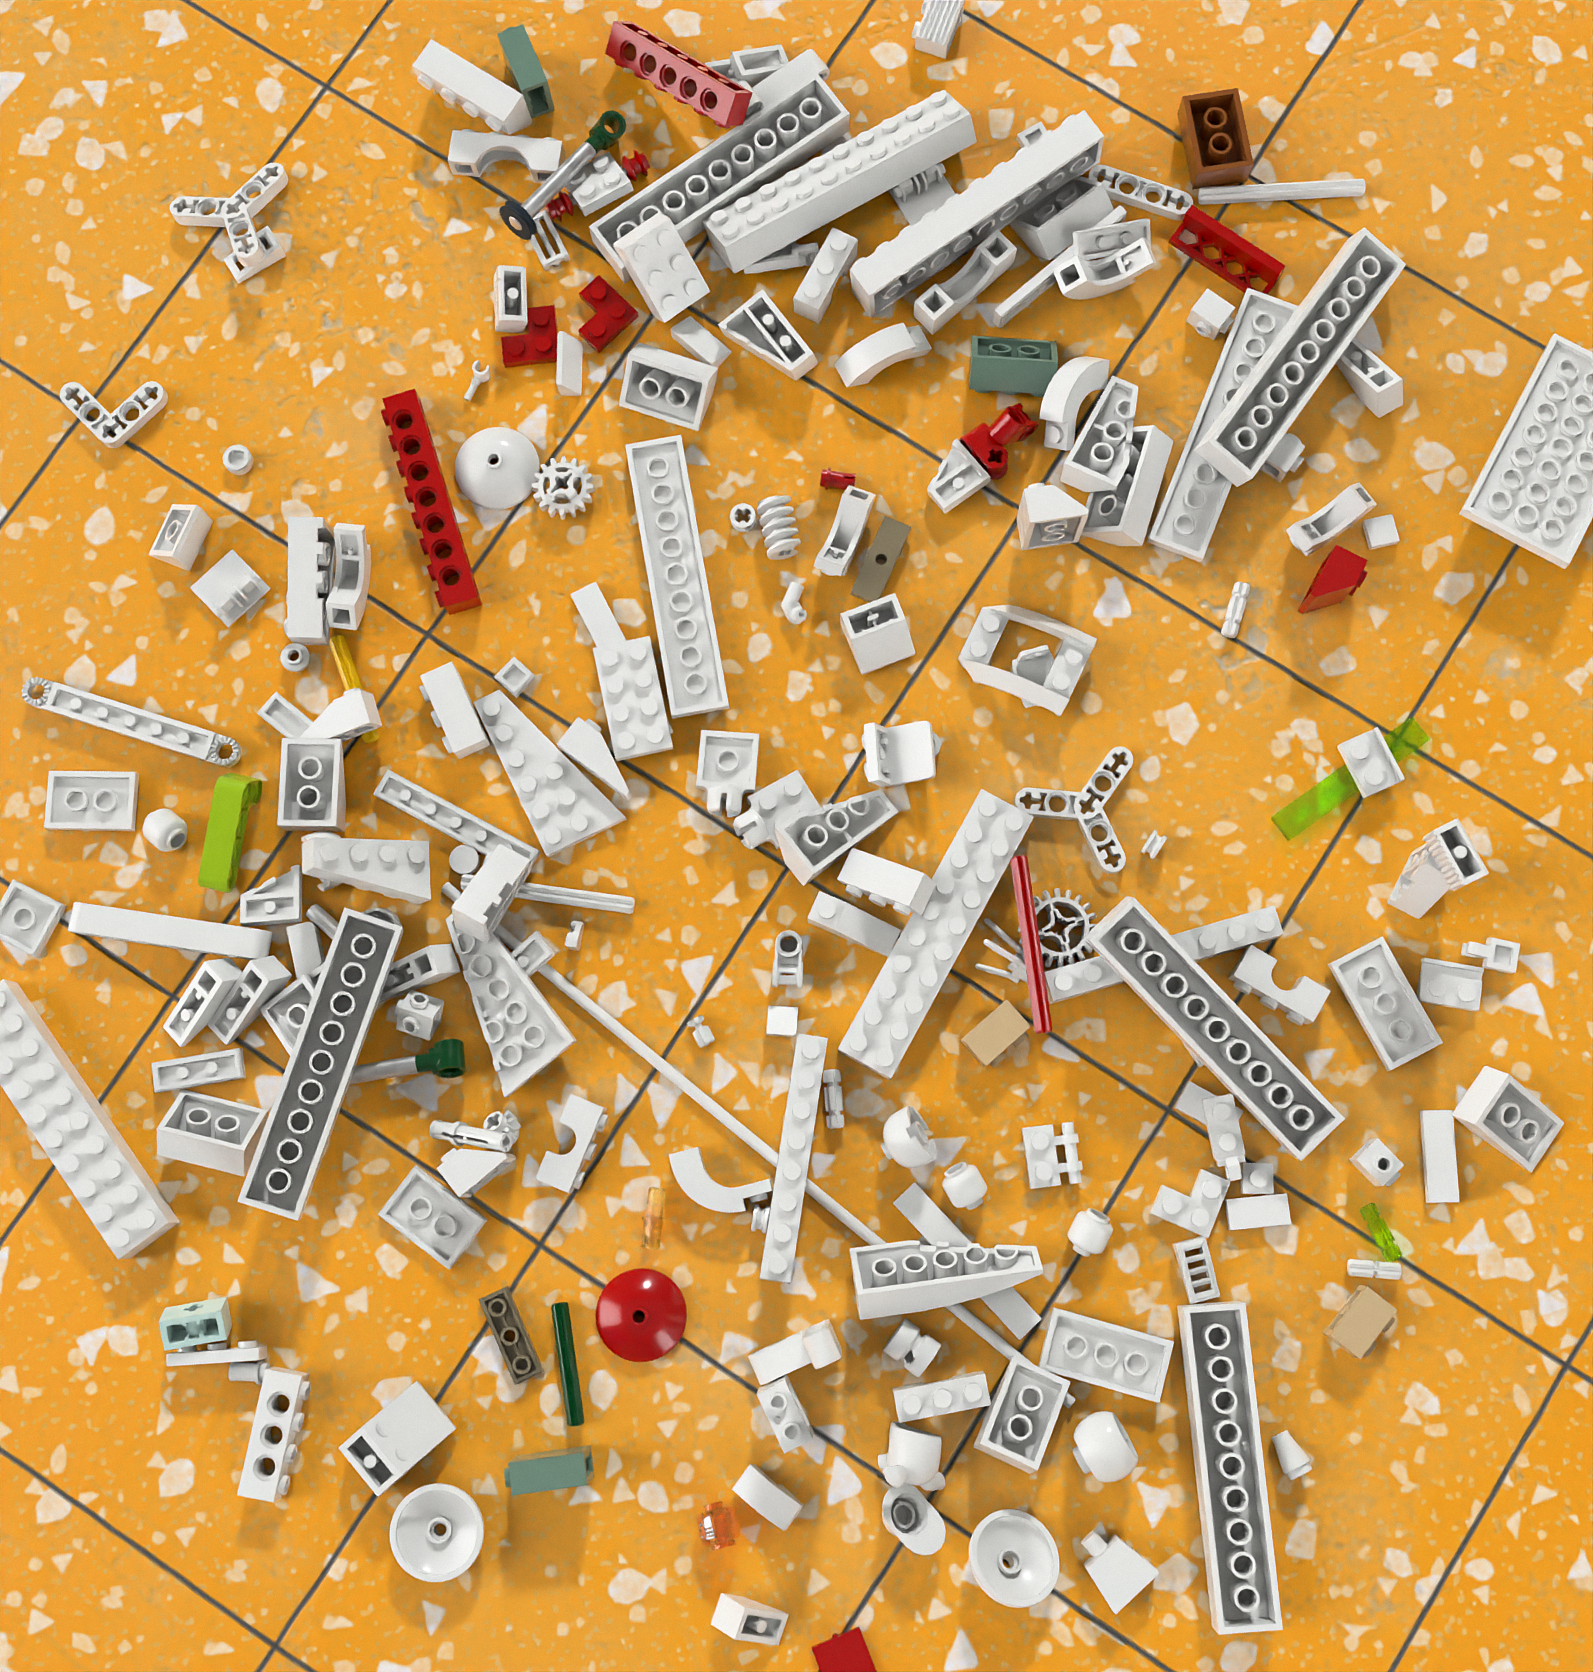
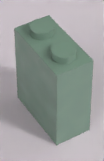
M524 25L509 27L503 32L498 33L506 66L517 91L523 94L531 119L555 110L548 81Z
M591 1445L517 1455L508 1463L509 1468L504 1470L506 1488L511 1487L512 1496L588 1485L595 1477Z

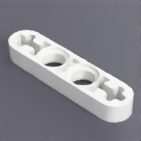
M1096 165L1089 172L1088 179L1097 181L1099 175L1104 176L1102 183L1110 199L1172 220H1183L1185 213L1193 205L1192 197L1184 191L1106 165ZM1113 179L1116 180L1114 189L1110 188ZM1122 183H1130L1134 187V192L1124 194L1119 189V186ZM1148 192H1156L1160 195L1161 200L1152 203L1146 199L1145 195ZM1166 197H1169L1167 207L1163 206ZM1178 202L1183 203L1181 210L1176 209Z

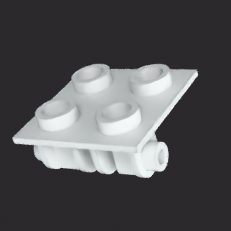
M941 162L888 190L909 225L914 226L920 222L923 216L930 210H938L955 194L943 175L946 171Z
M233 549L190 587L228 628L271 589Z

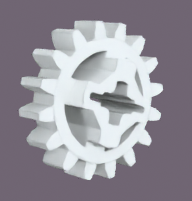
M562 456L561 463H556L555 459L551 458V466L547 467L545 464H541L543 473L534 474L538 483L532 484L533 491L537 492L533 497L536 502H540L539 507L542 512L549 508L548 513L550 517L553 518L556 513H559L561 519L564 520L566 513H570L575 518V510L580 509L585 512L584 502L592 503L593 501L591 495L588 494L595 492L594 485L590 484L593 481L592 475L587 473L588 470L585 464L578 467V462L575 458L570 463H567L565 456ZM547 481H549L550 487L546 490L547 494H545V486ZM580 482H582V489L578 495L576 491L580 486ZM560 486H563L564 488L568 487V489H566V490H564L563 488H560V489H559V487H560Z

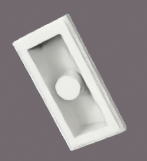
M691 316L676 324L670 330L671 337L702 363L718 367L732 353L730 349Z
M559 331L557 336L556 385L561 396H579L582 393L583 345L579 340L563 331Z

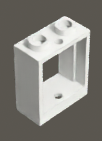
M787 1374L759 1387L756 1395L784 1454L813 1439L814 1430Z

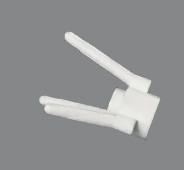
M985 918V924L1017 953L1013 955L985 939L983 943L1011 961L1008 969L1012 972L979 963L975 965V968L1008 978L1015 983H1018L1020 979L1028 983L1023 948L989 918Z

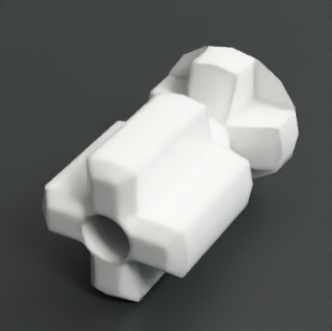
M703 1015L687 1022L688 1027H695L696 1030L692 1034L700 1048L707 1046L715 1040L709 1027L701 1025L704 1020Z

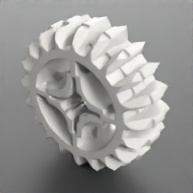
M1055 888L1053 898L1050 897L1047 890H1044L1042 892L1043 901L1036 895L1033 896L1036 916L1044 908L1047 911L1048 925L1038 931L1039 940L1051 939L1056 942L1058 948H1061L1062 951L1055 952L1049 950L1040 943L1042 957L1047 958L1045 961V967L1047 968L1051 966L1053 960H1056L1057 968L1063 967L1064 959L1067 965L1075 963L1073 956L1077 960L1083 961L1085 956L1081 950L1086 953H1091L1093 950L1083 937L1097 925L1089 924V921L1094 920L1097 915L1096 913L1086 914L1085 911L1091 907V904L1088 902L1081 907L1078 904L1082 900L1080 894L1076 896L1074 901L1071 900V890H1066L1064 897H1060L1059 888ZM1055 906L1068 908L1077 917L1065 918ZM1055 922H1059V925H1068L1061 932L1060 936L1057 935V932L1056 934L1052 931L1048 932L1055 925ZM1081 926V939L1078 945L1071 949L1069 946V931Z

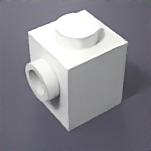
M1207 288L1191 309L1186 322L1192 325L1200 335L1215 340L1220 332L1225 334L1233 324L1234 319L1231 316L1235 307Z
M1285 433L1260 467V470L1281 482L1289 470L1295 472L1304 460L1300 454L1304 450L1305 445L1301 443L1297 436Z
M1378 1138L1369 1139L1349 1159L1374 1186H1390L1400 1177L1401 1174L1398 1171L1404 1166Z

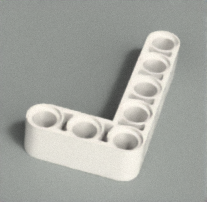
M829 1319L756 1351L750 1354L748 1358L759 1384L763 1385L809 1363H812L815 1369L824 1367L842 1357V1348Z

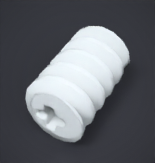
M788 495L771 496L758 502L757 513L761 516L759 522L763 527L762 535L766 538L764 544L768 548L767 557L772 560L795 556L799 551L794 550V547L801 544L800 539H792V536L799 533L798 528H789L790 525L796 523V518L787 517V515L794 512L793 507L784 506L791 501V496Z

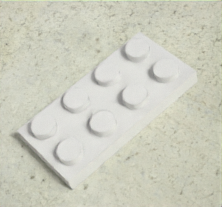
M650 636L593 648L616 761L672 750L673 744Z
M1383 936L1328 964L1329 969L1387 1071L1443 1043Z
M1053 1307L1038 1367L1052 1373L1159 1403L1174 1341Z

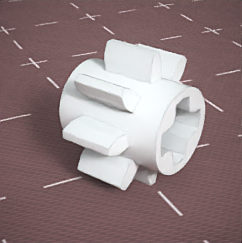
M509 1110L504 1115L499 1111L491 1113L485 1119L483 1125L484 1129L510 1133L513 1139L512 1145L517 1141L519 1137L518 1129L521 1128V1125L516 1121L517 1118Z

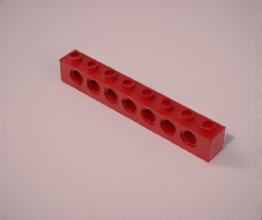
M415 389L382 398L385 409L381 410L382 418L386 427L390 426L393 433L388 438L393 452L398 451L400 460L396 461V465L401 478L406 477L408 486L404 487V492L408 502L413 503L416 512L411 513L416 529L421 528L424 537L419 539L424 555L429 554L431 564L427 565V569L432 582L437 581L439 590L435 591L438 605L440 608L445 607L449 615L481 606L482 601L421 399ZM412 422L409 428L401 429L403 423ZM420 447L416 454H408L411 448ZM420 473H428L424 480H416ZM427 499H436L433 505L429 507L423 506ZM434 525H444L441 531L437 533L431 532ZM451 550L448 558H439L442 551ZM459 576V581L456 584L447 585V580L450 577Z

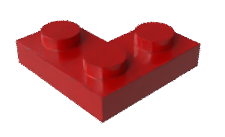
M600 275L579 293L580 298L596 314L578 332L598 354L639 317L638 312Z
M555 305L527 308L529 334L501 337L505 368L557 362L558 327Z

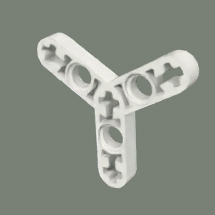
M269 163L262 167L230 198L182 196L172 201L170 212L175 221L180 225L226 227L233 250L241 265L246 267L255 266L262 260L263 251L252 218L288 184V176L281 164ZM258 191L261 192L259 196L255 198H249V196L252 193ZM212 208L216 209L214 213L210 215H204V213L207 210ZM248 229L246 234L236 236L238 231ZM246 246H250V253L246 252Z
M1115 747L1107 754L1081 792L1023 788L1015 796L1014 807L1033 817L1077 821L1099 868L1106 874H1115L1125 865L1126 857L1102 807L1131 768L1133 755L1125 747ZM1121 754L1125 757L1123 762L1126 766L1119 765L1113 774L1108 771L1115 762L1112 756L1118 757ZM1100 776L1108 778L1111 788L1105 792L1099 791L1095 787V779ZM1092 794L1098 797L1090 807L1094 811L1093 813L1087 811L1083 814L1080 812L1082 806L1079 802L1085 804ZM1025 795H1030L1032 801H1040L1041 795L1046 796L1043 803L1044 811H1039L1041 804H1031L1030 809H1026L1024 803H1021L1020 800L1024 799ZM1053 797L1061 798L1065 802L1064 810L1061 812L1052 811L1049 807V800ZM1093 827H1103L1107 832V838L1100 842L1094 840L1091 837V829ZM1109 842H1112L1113 846H1110L1108 850L1112 857L1118 856L1119 858L1116 862V867H1113L1112 864L1106 865L1104 861L1108 856L1105 849L1099 852L1097 848L1104 847Z

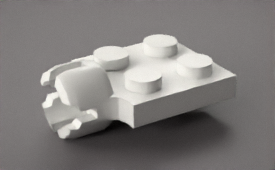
M701 730L696 788L707 791V810L710 814L721 817L722 804L724 802L726 803L727 817L738 816L741 813L743 795L745 793H755L759 734Z
M798 770L748 796L746 801L750 809L736 817L733 826L737 836L743 834L744 839L741 840V843L747 849H753L764 842H771L778 849L780 846L775 834L776 827L798 812L810 811L821 807Z

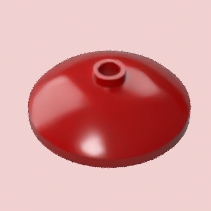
M632 1269L613 1278L603 1289L596 1306V1326L603 1343L615 1355L632 1362L653 1361L670 1352L681 1339L687 1322L686 1302L679 1287L665 1274L652 1269ZM637 1310L645 1314L643 1322H637L634 1319V1313Z

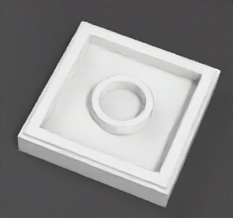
M13 879L0 901V940L35 958H39L67 906Z

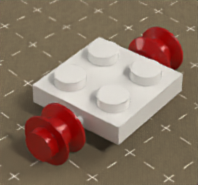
M634 150L633 158L628 159L626 156H623L621 167H619L609 152L587 163L564 186L569 194L567 195L560 190L558 198L552 199L546 205L551 218H557L562 222L563 214L567 213L573 216V205L577 204L584 216H587L634 191L630 180L637 182V175L640 173L648 176L647 169L650 168V165L644 153L639 154Z

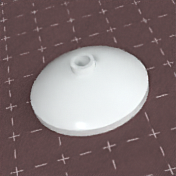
M505 427L487 428L472 435L460 448L455 461V476L463 494L474 504L493 510L507 509L524 501L533 491L532 484L538 482L534 474L540 473L539 457L533 444L523 434ZM498 458L497 464H490L491 459Z
M444 1483L428 1484L407 1495L395 1510L390 1525V1544L397 1562L407 1573L427 1582H443L462 1574L476 1560L484 1540L483 1517L475 1501L462 1489ZM441 1523L445 1525V1534H439L437 1532V1524Z
M1005 1509L988 1515L975 1528L969 1545L970 1566L979 1586L989 1597L1008 1607L1025 1608L1039 1603L1050 1594L1059 1575V1555L1051 1534L1040 1521L1025 1512ZM1003 1559L1009 1562V1569L1003 1565Z

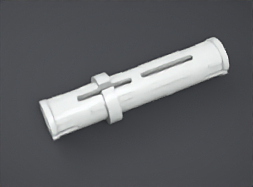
M434 1120L429 1130L430 1136L433 1139L450 1141L451 1144L456 1146L467 1144L503 1153L511 1149L513 1142L510 1133L471 1127L461 1121L449 1123Z

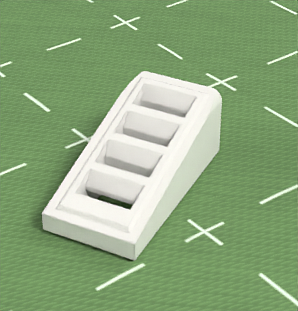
M268 226L257 232L263 251V258L257 265L251 267L244 266V269L240 271L235 264L239 260L234 251L223 259L238 284L286 256ZM269 243L271 247L266 250L264 246ZM246 246V252L250 253V246Z
M1205 1236L1173 1243L1189 1303L1194 1304L1219 1297L1220 1293ZM1199 1248L1200 1254L1189 1257L1185 1256V1251ZM1199 1260L1203 1262V1266L1192 1269L1188 1268V1263ZM1206 1272V1278L1195 1281L1191 1280V1275ZM1205 1284L1210 1285V1290L1199 1293L1194 1292V1287Z

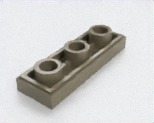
M887 516L884 517L850 595L869 603L881 598L909 536L911 526ZM878 559H883L886 563L883 565H879L876 563V561Z
M506 1286L479 1299L514 1384L516 1385L544 1372L509 1287ZM508 1330L515 1332L516 1337L514 1341L507 1339L506 1333Z

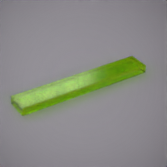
M1413 717L1383 737L1396 763H1399L1430 740ZM1346 764L1271 817V820L1287 841H1290L1359 791Z

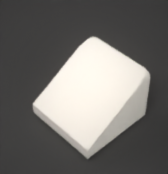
M768 1005L766 1035L797 1037L798 1007Z

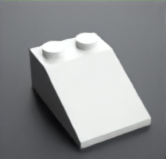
M282 738L277 826L286 831L345 832L346 794L342 740Z
M1488 1066L1483 1067L1452 1113V1116L1467 1129L1529 1172L1533 1171L1564 1125V1122L1510 1074Z
M1012 1356L984 1417L973 1448L1029 1474L1037 1471L1070 1381L1023 1359Z

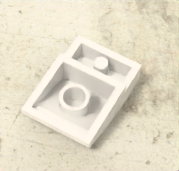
M324 962L311 973L303 974L260 1008V1011L290 1056Z

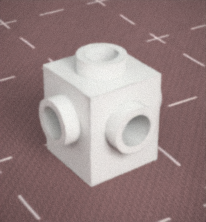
M410 990L405 999H400L394 1011V1016L398 1017L396 1030L430 1041L441 1023L444 1001Z

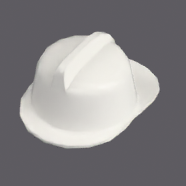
M903 1484L899 1488L891 1487L887 1491L882 1505V1519L886 1529L892 1535L897 1536L913 1553L932 1555L938 1551L945 1542L946 1529L944 1521L934 1507L913 1485Z

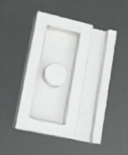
M1378 727L1337 746L1363 799L1405 780Z
M1430 958L1421 959L1422 965L1421 972H1419L1416 995L1420 1002L1474 1012L1479 1011L1483 982L1481 979L1484 968Z

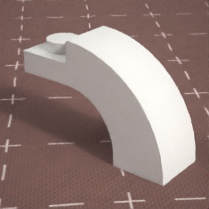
M900 323L880 330L860 341L845 352L834 365L845 386L848 388L869 383L876 374L886 367L905 359L927 355L932 348L919 325L906 328L904 323Z

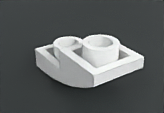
M749 1464L732 1488L752 1508L783 1531L787 1530L804 1506L782 1484L777 1485L756 1464Z

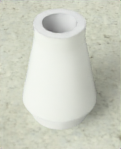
M1288 1430L1271 1438L1283 1474L1287 1473L1290 1480L1312 1470L1309 1463L1311 1459L1291 1437Z

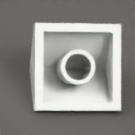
M172 504L148 555L190 572L213 520L197 505Z

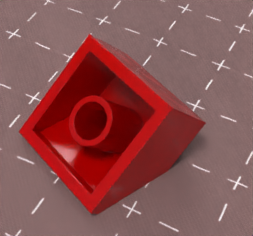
M1335 545L1322 562L1297 612L1301 614L1341 603L1347 595L1353 596L1357 587L1360 588L1368 572L1364 568L1368 560Z

